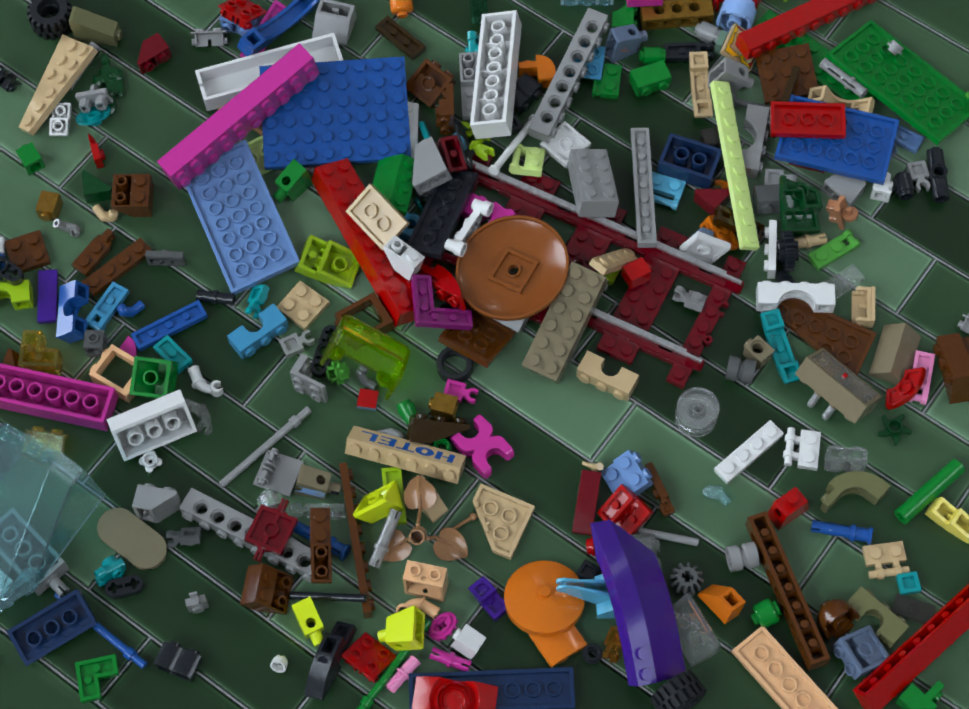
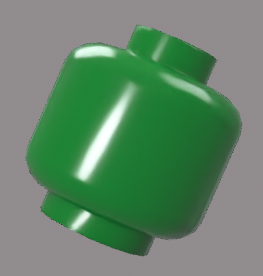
M768 598L754 604L752 607L754 613L750 614L755 625L760 624V626L765 628L778 623L782 615L776 601Z

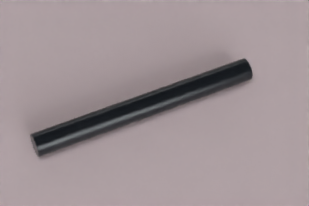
M293 591L289 594L291 600H303L311 597L312 600L367 602V594Z

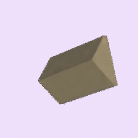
M907 323L884 325L868 376L897 385L904 377L905 370L912 368L914 355L921 336Z

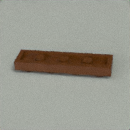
M140 237L81 283L90 286L89 293L94 298L108 288L112 282H116L145 260L146 250L152 251V249Z

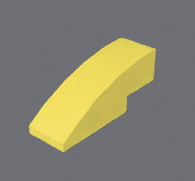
M943 497L934 499L925 515L955 537L969 544V515L961 508L956 509Z

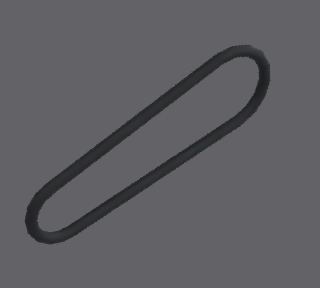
M456 120L454 125L464 160L468 167L473 169L467 135L461 124ZM458 126L465 138L470 163L465 155Z

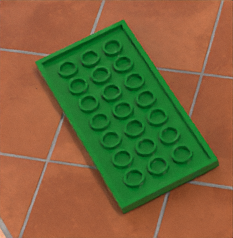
M872 20L860 27L826 55L829 61L849 76H854L857 82L868 89L869 93L937 146L969 119V99L965 97L966 92ZM895 40L904 48L902 54L895 56L888 50L889 45L887 43Z

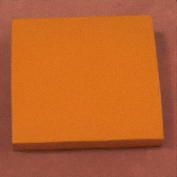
M575 626L555 636L542 637L529 634L551 668L566 661L569 656L583 650L588 645Z

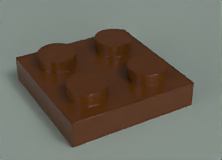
M40 230L4 241L10 262L18 266L23 273L51 264Z

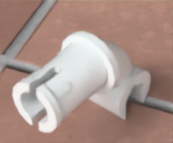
M195 365L188 369L193 389L211 394L214 397H219L223 394V388L216 389L221 387V381L216 380L211 384H207L206 380L202 377L199 366Z

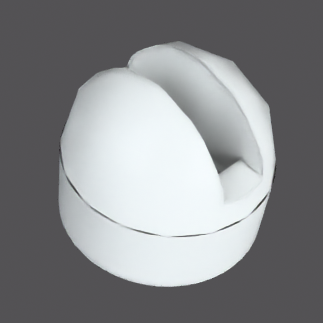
M277 655L273 658L270 667L277 673H283L288 666V660L284 655Z

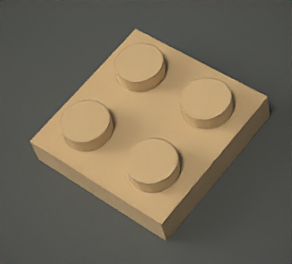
M299 281L277 305V308L286 318L305 331L330 303L326 298L302 281Z

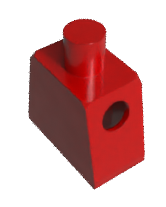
M794 487L773 502L768 511V516L776 528L780 530L809 509V502L799 489Z

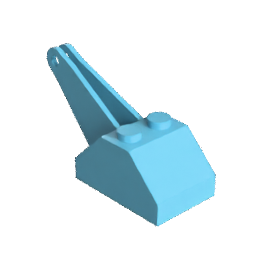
M603 574L595 576L594 579L559 578L556 580V584L559 585L556 587L558 592L596 604L597 619L615 618Z

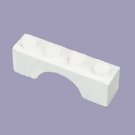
M771 281L758 282L756 288V311H771L777 309L778 305L784 300L797 298L808 303L814 313H833L836 305L835 284L827 282L819 284L809 282L791 283L789 281H782L780 283Z

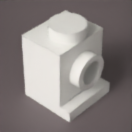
M887 172L884 185L873 183L870 199L888 203L893 182L890 181V173Z

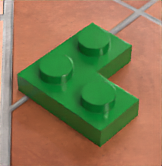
M116 654L75 662L80 702L84 704L102 700L100 680L120 675Z

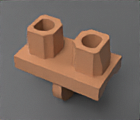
M840 195L838 200H828L826 210L830 212L829 221L837 223L839 229H845V221L852 222L858 218V210L852 206L848 207L845 196Z

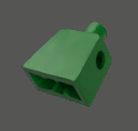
M293 159L275 180V184L279 189L272 197L279 204L286 197L292 202L295 201L313 185L312 178L307 169Z

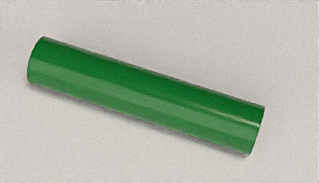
M952 459L894 511L897 519L903 524L909 523L965 473L964 466L958 460Z

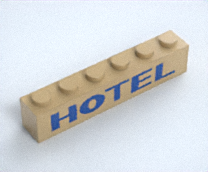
M353 426L350 431L345 449V454L455 484H458L463 474L466 455L418 442H411L403 438L358 426Z

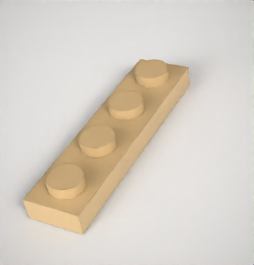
M622 248L592 258L589 265L604 276L621 270L622 266L638 259V257L635 256L631 249Z

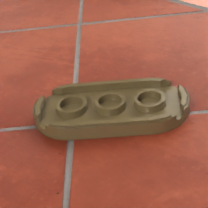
M113 508L106 511L100 517L97 524V532L102 542L134 567L140 570L155 569L165 561L167 545L164 538L133 513L124 508Z

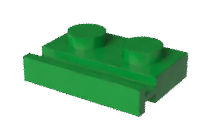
M603 64L601 80H594L592 97L596 95L601 98L618 99L622 65Z

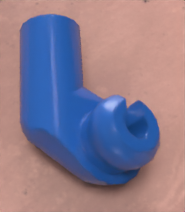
M138 301L132 307H127L124 303H121L117 306V311L122 317H134L146 307L141 301Z

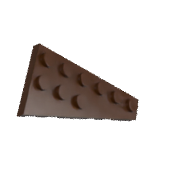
M797 298L784 300L778 305L777 309L779 308L783 322L788 328L815 351L824 348L853 373L858 375L876 337V332L832 313H814L808 303Z

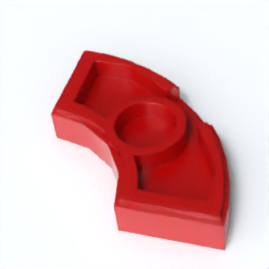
M924 367L905 370L902 380L895 387L886 390V408L888 410L904 405L917 394L925 379L926 369Z

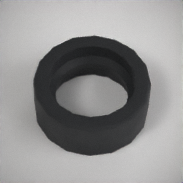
M449 347L443 349L438 355L436 362L438 375L445 382L448 379L465 382L472 375L473 360ZM458 356L466 361V368L459 374H451L445 371L444 361L449 357Z

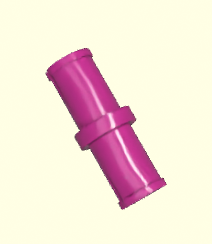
M433 647L432 652L439 656L431 653L429 659L443 663L447 668L453 667L461 671H469V667L462 664L471 666V660L456 656L452 651L449 653Z

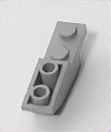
M477 52L459 53L463 120H471Z

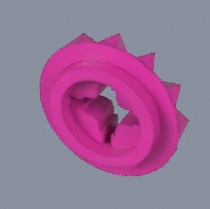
M444 612L438 615L429 627V636L438 642L442 639L447 640V637L452 635V632L457 629L458 620L456 616L451 612Z

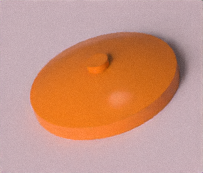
M535 561L520 567L511 575L504 591V605L510 620L519 629L535 636L548 637L564 633L578 622L584 610L585 600L556 590V587L559 586L556 584V580L559 578L579 579L570 568L553 561Z

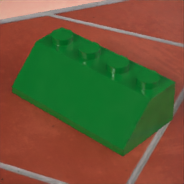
M399 154L385 157L378 161L372 184L405 217L413 190L414 158Z

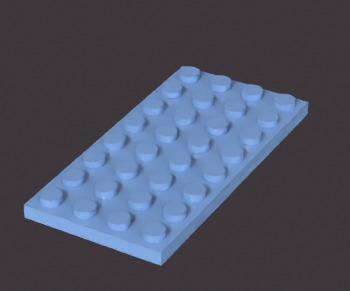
M246 140L235 144L230 151L224 152L217 162L210 164L201 175L193 178L190 184L186 186L231 293L236 295L299 264L300 259Z

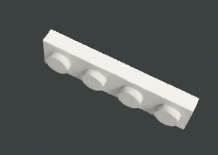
M769 420L714 468V472L726 484L730 483L782 438L784 433Z

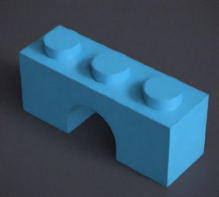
M274 303L258 314L263 325L259 331L250 332L242 325L227 335L229 344L242 360L254 355L257 349L268 345L273 338L284 334L287 328H289L287 319Z

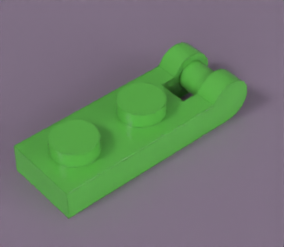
M848 229L840 236L809 253L807 258L816 270L820 271L861 246V242L855 239L854 233L851 229ZM846 240L849 242L847 246L843 243Z

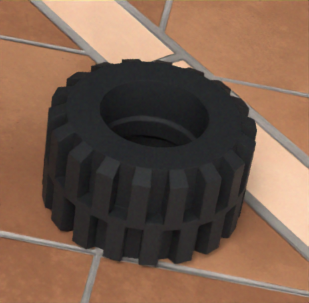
M31 0L32 3H29L27 6V15L34 33H37L40 38L43 36L46 40L48 38L55 40L57 37L60 39L62 34H69L68 30H71L69 18L72 11L69 0ZM50 13H58L52 18H44Z
M686 670L664 683L652 695L650 702L655 709H692L703 699L707 690L692 670Z

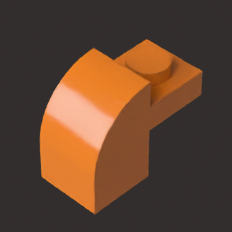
M536 55L535 61L526 60L518 62L519 78L524 73H527L531 77H537V81L542 84V88L549 87L556 73L555 65L551 59L543 55Z

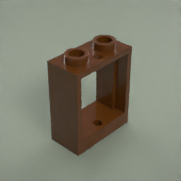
M375 292L335 313V326L339 332L342 331L345 336L343 338L346 344L352 346L355 351L394 330L393 320ZM371 306L381 323L355 337L345 319Z

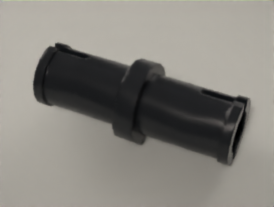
M198 289L196 301L210 302L213 305H218V303L234 305L236 295L234 293H222L219 290L204 291Z

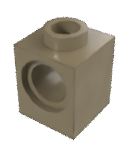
M757 335L754 339L750 338L746 341L743 356L747 359L756 360V368L760 370L773 358L775 350ZM758 349L761 353H755L753 350Z

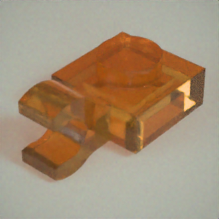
M617 626L610 627L604 641V645L607 647L602 654L603 658L609 659V663L616 664L619 660L618 649H622Z

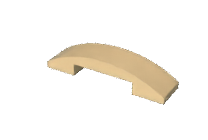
M707 51L689 52L690 87L694 118L713 117L712 99L710 98V89H708L709 65Z

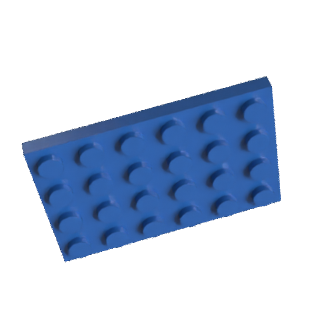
M792 94L789 101L826 103ZM845 107V139L780 137L774 159L884 185L899 120Z

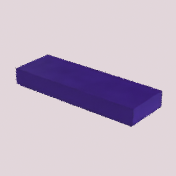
M58 270L38 271L37 322L38 324L57 323Z

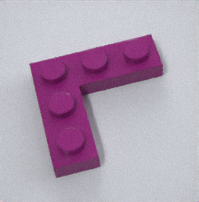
M412 274L411 286L415 327L472 330L471 310L434 308L431 275Z

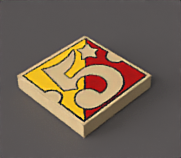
M735 23L726 37L720 54L747 66L748 72H750L756 59L753 57L746 60L736 47L735 43L738 34L746 30Z

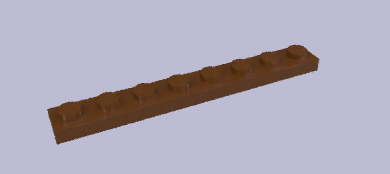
M347 462L339 463L360 594H367V602H362L363 614L365 619L373 618L372 611L375 610L373 598L369 599L368 593L372 591L370 579L366 580L365 573L369 572L367 560L363 561L362 554L366 553L365 545L359 539V535H363L361 523L357 524V520L353 516L358 505H354L353 498H357L355 486L351 487L350 480H354L352 468L348 469Z

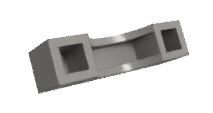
M747 105L743 129L748 131L755 141L751 147L742 150L747 178L756 179L758 172H762L763 162L760 161V158L765 156L766 151L763 141H767L769 131L766 130V126H770L769 107Z

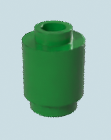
M643 47L639 51V61H642L643 65H649L661 60L665 62L666 51L661 49V47Z

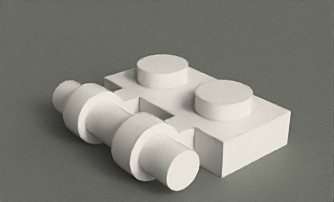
M789 427L784 439L786 442V449L783 451L784 465L792 466V460L798 461L797 468L817 471L821 432L801 429L800 436H796L795 428ZM794 444L799 445V452L793 451Z

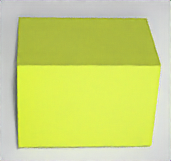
M394 480L363 496L353 516L372 524L388 516L390 508L397 511L402 509L403 506L397 482Z

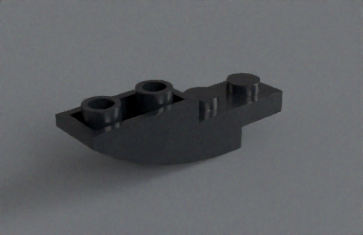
M337 621L331 633H325L309 672L305 689L306 697L321 701L325 699L341 669L339 664L342 658L341 654L346 651L357 631L355 625Z

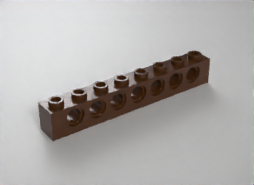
M767 511L748 517L745 526L751 540L756 544L760 561L807 670L811 671L827 665L830 660L829 653Z

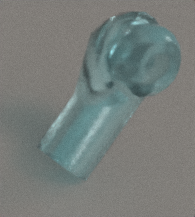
M709 485L703 489L705 497L719 499L724 506L732 501L720 486Z

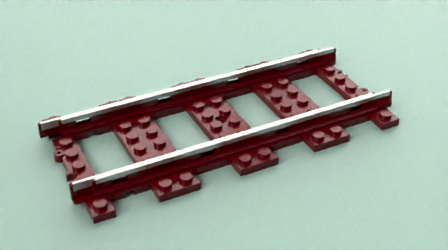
M474 153L472 157L474 168L471 170L478 173L479 179L473 189V194L478 185L491 191L494 189L498 191V194L510 199L505 209H512L517 215L542 220L544 214L576 228L566 246L569 255V266L571 262L580 263L583 267L596 272L597 270L589 265L591 259L606 254L611 243L621 248H629L635 254L644 257L645 262H649L652 267L650 280L633 289L628 287L614 316L595 308L592 315L596 316L597 319L591 317L587 327L603 334L597 346V351L631 366L640 350L673 365L666 378V382L684 389L693 369L701 371L704 367L705 361L700 356L704 346H711L713 339L710 335L718 320L724 317V313L720 312L719 308L728 309V300L732 292L741 294L744 288V282L739 279L746 267V262L729 256L723 269L679 251V246L689 238L663 226L660 227L656 234L657 248H638L637 242L626 238V236L637 240V232L622 226L627 215L626 210L618 207L615 217H578L576 205L555 196L561 182L543 174L541 177L523 175L520 181L501 172L494 176L489 173L488 168L495 156L488 155V161H484ZM488 175L499 179V182L488 178ZM559 207H563L567 210H570L571 212L568 213L566 211H563L559 209ZM444 252L442 259L437 260L456 266L458 256ZM425 257L423 264L432 267L436 259ZM514 268L510 270V272H509L510 275H515V274H517V273L513 272ZM702 268L704 270L712 272V275L707 274L699 269ZM679 273L712 287L703 310L694 323L683 347L649 333ZM550 305L541 312L531 316L529 320L541 325ZM661 345L669 350H672V353L659 348V346Z

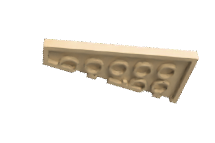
M62 34L19 125L22 131L34 136L98 53L94 47Z

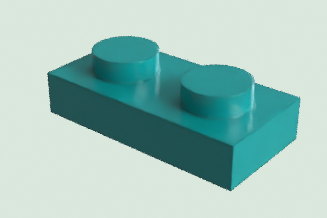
M168 335L153 346V349L164 360L179 362L178 374L193 363V360Z

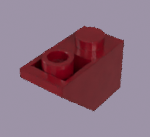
M159 33L142 42L137 62L142 75L152 71L154 67L168 61L172 57L169 46Z

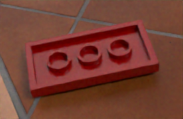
M771 101L770 137L845 139V104Z

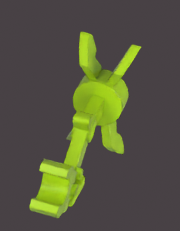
M462 121L463 126L471 129L470 123ZM472 129L465 131L467 137L473 135ZM491 138L473 140L469 145V149H473L475 154L482 160L488 161V155L495 156L492 147L482 144L485 140L491 141Z

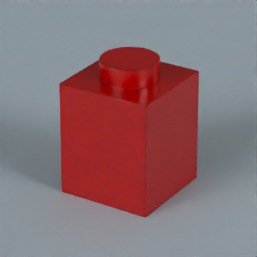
M640 257L622 266L621 275L629 288L633 289L650 280L652 267L649 262H645L643 257Z

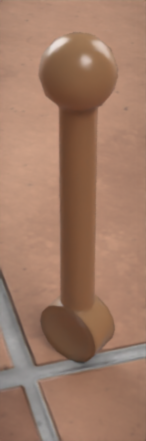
M471 513L467 519L452 528L457 530L469 521L476 520L477 515Z

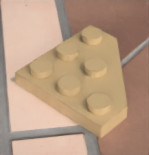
M480 484L473 498V505L492 553L511 560L535 510V506Z

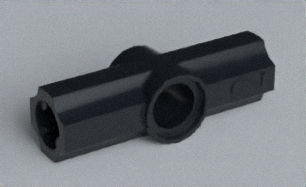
M932 147L926 151L930 175L928 181L931 185L932 200L936 203H943L950 198L947 182L948 169L945 166L943 149Z

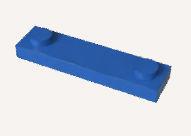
M197 300L131 333V337L139 352L157 344L166 335L171 337L207 319L208 316L200 301Z

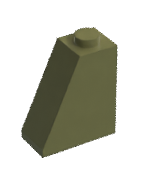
M73 6L69 24L75 40L117 47L118 41L122 38V30L118 22Z

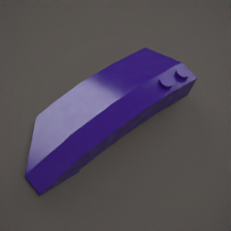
M611 520L590 523L597 564L599 563L618 627L628 685L639 687L657 683L686 671L673 606L655 553Z

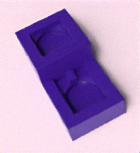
M484 576L468 588L477 602L495 622L507 613L504 599Z

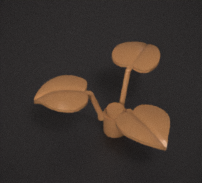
M421 475L414 477L408 483L404 492L406 506L409 509L418 508L416 526L411 530L409 537L406 538L402 531L395 529L388 546L389 551L385 553L383 561L395 562L404 560L412 551V546L409 542L414 545H420L424 540L429 541L436 539L433 545L434 553L441 560L453 561L466 558L468 556L467 543L458 530L446 527L440 531L439 536H427L425 528L420 526L422 508H431L437 500L436 489Z

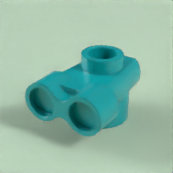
M476 31L467 32L468 47H465V53L477 52L478 56L480 36L477 35Z
M114 555L105 558L101 564L102 567L94 571L95 581L99 587H102L113 578H121L126 570L124 561L121 558L117 559Z

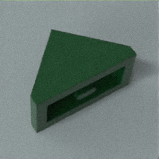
M83 170L81 172L83 193L87 204L111 200L112 188Z

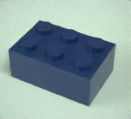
M670 133L658 162L657 173L686 181L687 184L702 189H710L721 161L722 149Z

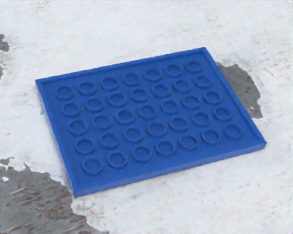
M404 56L315 62L319 70L317 78L312 82H308L302 91L295 93L286 104L278 107L272 116L266 117L262 121L265 170L285 169L293 159L303 167H317L346 158L349 159L351 164L377 163L385 157L399 154L412 157ZM272 65L259 66L260 75Z

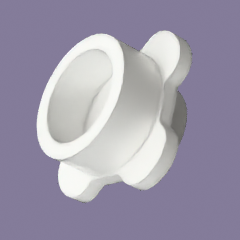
M151 450L139 459V464L145 467L146 472L151 473L154 468L162 465V459L158 458L156 452Z

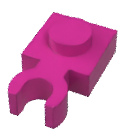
M448 379L443 393L457 396L459 403L462 402V399H466L469 404H475L476 399L471 398L470 395H478V389H466V383Z

